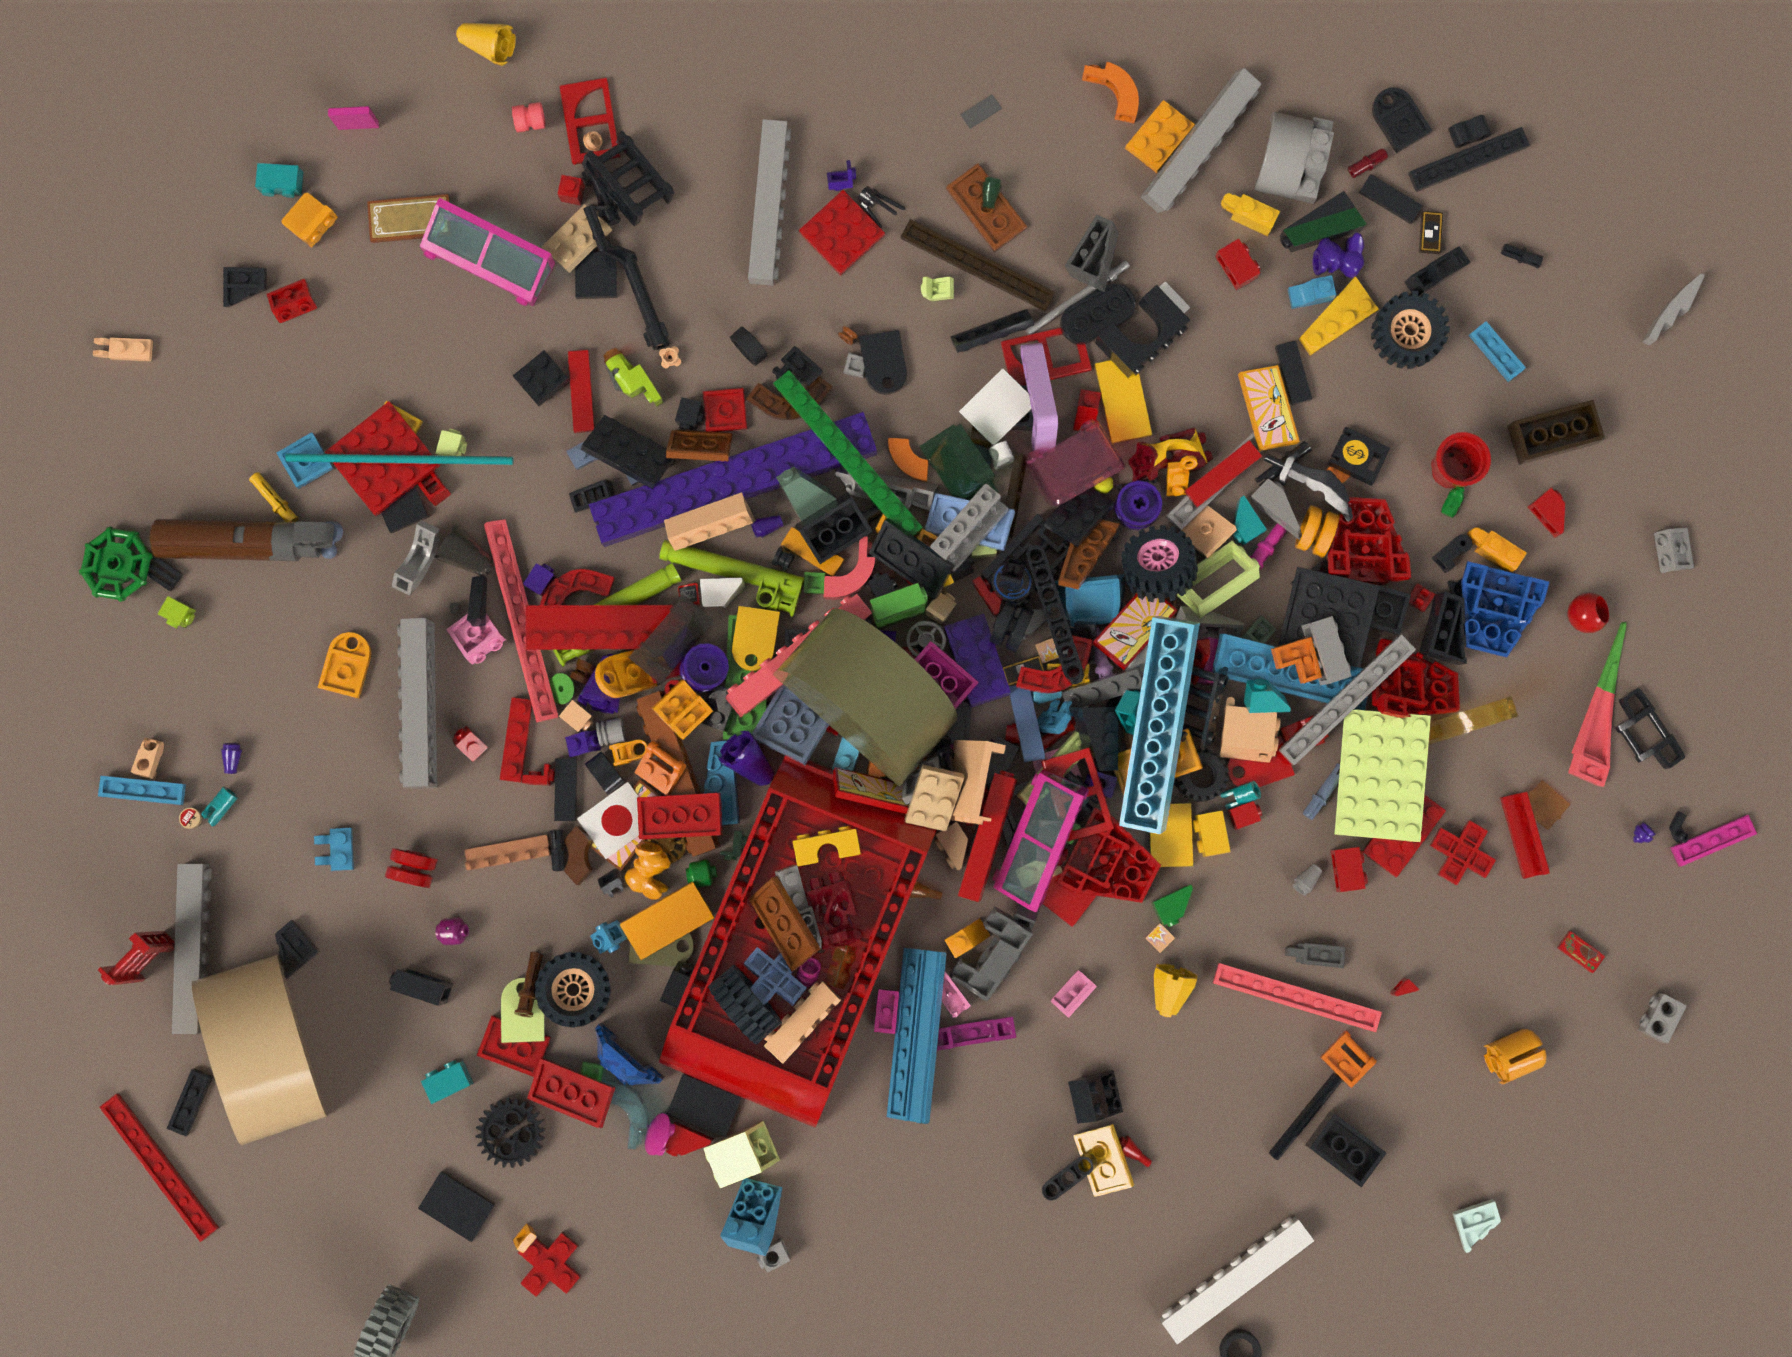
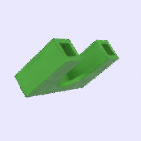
M916 583L870 600L871 612L877 629L880 630L925 614L928 597L924 587L920 588L919 584Z

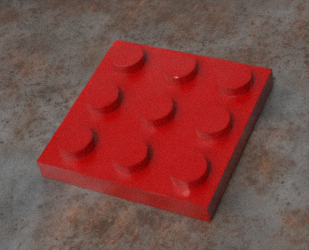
M844 190L837 194L799 229L802 237L840 276L885 235V232Z

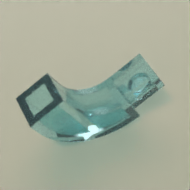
M603 1079L601 1080L602 1082L616 1087L611 1104L620 1106L627 1113L630 1121L627 1149L636 1150L638 1145L643 1142V1131H640V1128L647 1129L649 1127V1114L646 1104L639 1093L631 1086L624 1085L620 1081Z

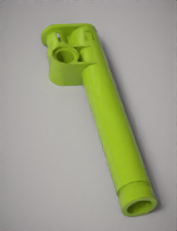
M664 540L659 557L660 560L670 561L671 563L726 578H742L745 583L759 586L756 599L761 608L785 611L790 613L791 617L795 615L805 577L691 546L675 551L669 540ZM765 594L772 596V600L768 604L761 602V597Z
M671 563L665 566L666 568H661L594 605H637L682 580L675 566ZM595 650L553 651L562 667H564L567 661L592 653Z

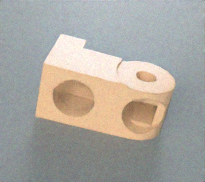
M144 738L131 772L137 776L155 780L158 773L156 769L164 750V743L155 739Z

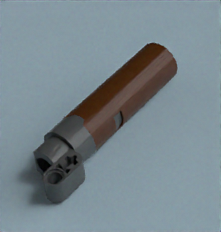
M156 519L150 530L151 551L156 558L299 561L301 557L319 558L321 548L332 547L334 525L327 522Z

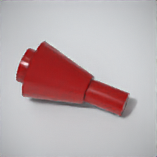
M1128 1135L1119 1138L1125 1157L1138 1160L1146 1167L1151 1165L1152 1160L1142 1153Z

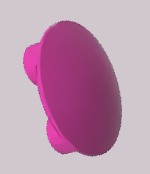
M664 1113L658 1114L648 1126L645 1135V1150L649 1155L661 1156L666 1150L669 1136H672L675 1131V1125L670 1122L668 1115Z

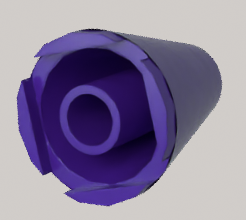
M608 654L607 656H603L602 659L600 660V662H601L603 659H605V658H607V657H609V656H612V655H614V654ZM594 670L581 691L578 702L585 707L587 703L590 704L592 710L613 714L614 711L618 713L620 698L610 697L601 691L597 685ZM604 674L605 681L610 684V678Z
M745 730L740 731L742 734L739 736L736 734L731 736L720 750L722 756L721 758L719 757V761L727 768L759 786L770 784L773 780L774 771L754 736Z

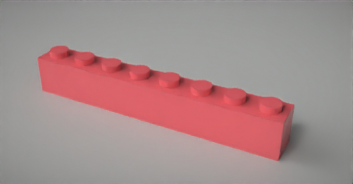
M858 594L853 597L848 595L840 602L842 606L838 608L850 612L863 620L872 615L871 610ZM818 620L808 627L810 631L803 635L801 632L793 638L792 641L794 643L789 647L784 645L776 652L778 656L772 660L768 658L759 665L761 667L760 670L756 673L754 671L748 673L743 678L745 681L738 686L736 683L727 690L729 694L725 699L741 718L784 685L773 676L774 672L820 623Z

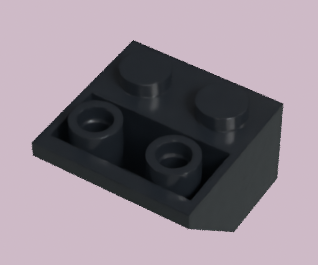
M1114 1070L1080 1077L1068 1082L1077 1124L1097 1122L1123 1112Z

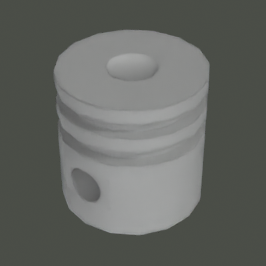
M622 718L611 719L606 722L601 721V723L599 721L596 722L600 746H604V744L609 745V743L626 742Z

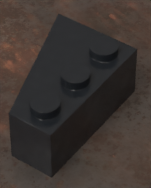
M1069 707L1075 719L1076 732L1080 736L1081 749L1090 747L1097 771L1118 770V716L1115 712L1116 707Z

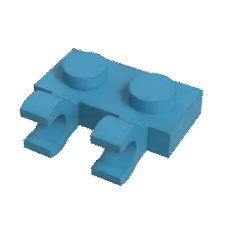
M1053 700L1049 709L1043 711L1037 719L1040 733H1062L1067 728L1071 717H1074L1073 713L1069 711L1072 702H1063L1058 711L1057 707L1060 701Z
M352 828L330 829V835L314 836V844H330V856L315 857V865H331V871L354 870Z

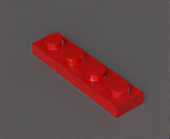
M511 697L500 780L522 783L532 714L531 700Z

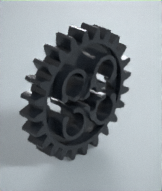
M507 1098L505 1104L502 1100H499L498 1107L495 1104H491V1111L487 1109L483 1111L486 1118L480 1117L478 1119L483 1125L476 1126V1129L480 1130L481 1133L475 1137L482 1139L477 1146H484L481 1154L488 1152V1161L495 1158L494 1165L502 1161V1168H505L508 1163H510L511 1168H514L516 1162L519 1166L524 1165L523 1159L527 1162L531 1161L530 1154L533 1156L538 1155L535 1148L541 1149L543 1147L538 1141L545 1139L540 1133L545 1131L546 1128L539 1126L544 1122V1119L537 1120L536 1117L539 1116L540 1112H532L534 1105L527 1108L526 1100L521 1105L519 1104V1098H516L513 1103L510 1098ZM511 1112L517 1114L518 1121L523 1120L527 1113V1121L535 1125H528L525 1129L522 1127L513 1133V1136H509L501 1142L502 1144L505 1142L510 1143L513 1147L512 1153H506L503 1145H499L496 1148V1153H494V1145L487 1142V1140L493 1141L497 1138L491 1131L492 1126L497 1125L500 1127L501 1133L498 1136L500 1138L520 1124L519 1122L512 1123L509 1120ZM523 1129L530 1133L529 1141L521 1138V1131Z

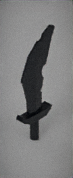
M1299 451L1289 456L1286 462L1267 453L1264 461L1282 469L1280 473V483L1282 486L1287 484V477H1291L1301 483L1305 482L1313 491L1323 492L1325 500L1340 512L1347 521L1352 520V508L1348 505L1350 499L1346 488L1331 470L1306 467L1295 462L1296 458L1300 455Z

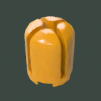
M1521 1029L1485 1045L1484 1047H1487V1054L1484 1055V1059L1491 1073L1495 1072L1502 1080L1499 1083L1504 1085L1542 1068L1546 1063L1545 1048H1537L1543 1043L1536 1033L1529 1029Z

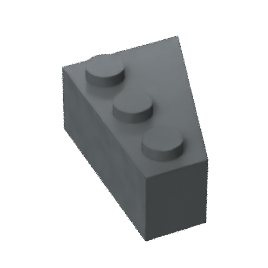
M1096 215L1065 264L1070 277L1105 292L1119 235L1113 221Z

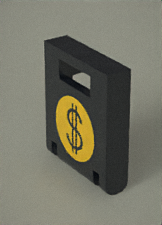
M1345 427L1331 454V457L1334 459H1329L1328 465L1372 486L1390 448ZM1372 457L1379 459L1374 472L1367 469Z

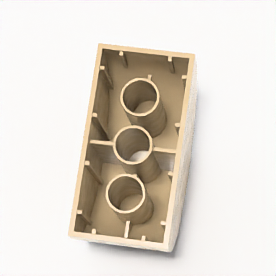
M277 954L192 981L193 999L206 1051L225 1111L239 1144L244 1145L327 1117L279 955Z

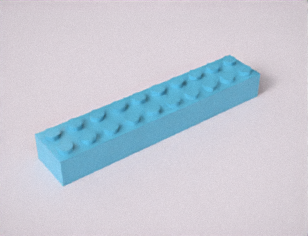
M1164 616L1152 617L1119 826L1156 834L1166 831L1200 623Z

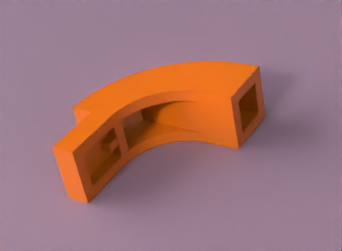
M1106 62L1105 69H1101L1098 65H1085L1082 76L1083 81L1105 85L1114 92L1117 98V109L1114 119L1134 123L1138 111L1139 96L1136 85L1130 75L1121 67L1110 62Z

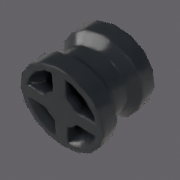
M780 546L773 558L772 565H779L783 570L788 571L796 553L793 551L788 552L784 547Z

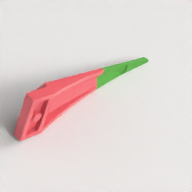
M1622 622L1618 629L1571 752L1574 756L1568 771L1569 774L1600 787H1604L1610 769L1613 704L1626 622Z

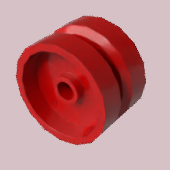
M392 848L390 860L402 865L401 867L387 866L384 877L406 884L430 888L433 877L421 872V869L435 870L438 859L406 849L405 851Z

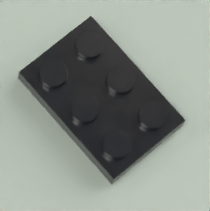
M1080 482L1046 519L1044 527L1079 547L1113 509L1115 502Z

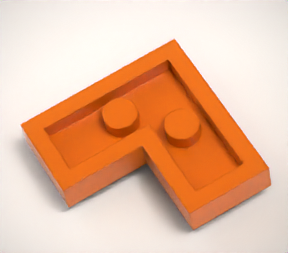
M1306 637L1271 648L1276 669L1295 664L1300 683L1322 678L1312 637Z

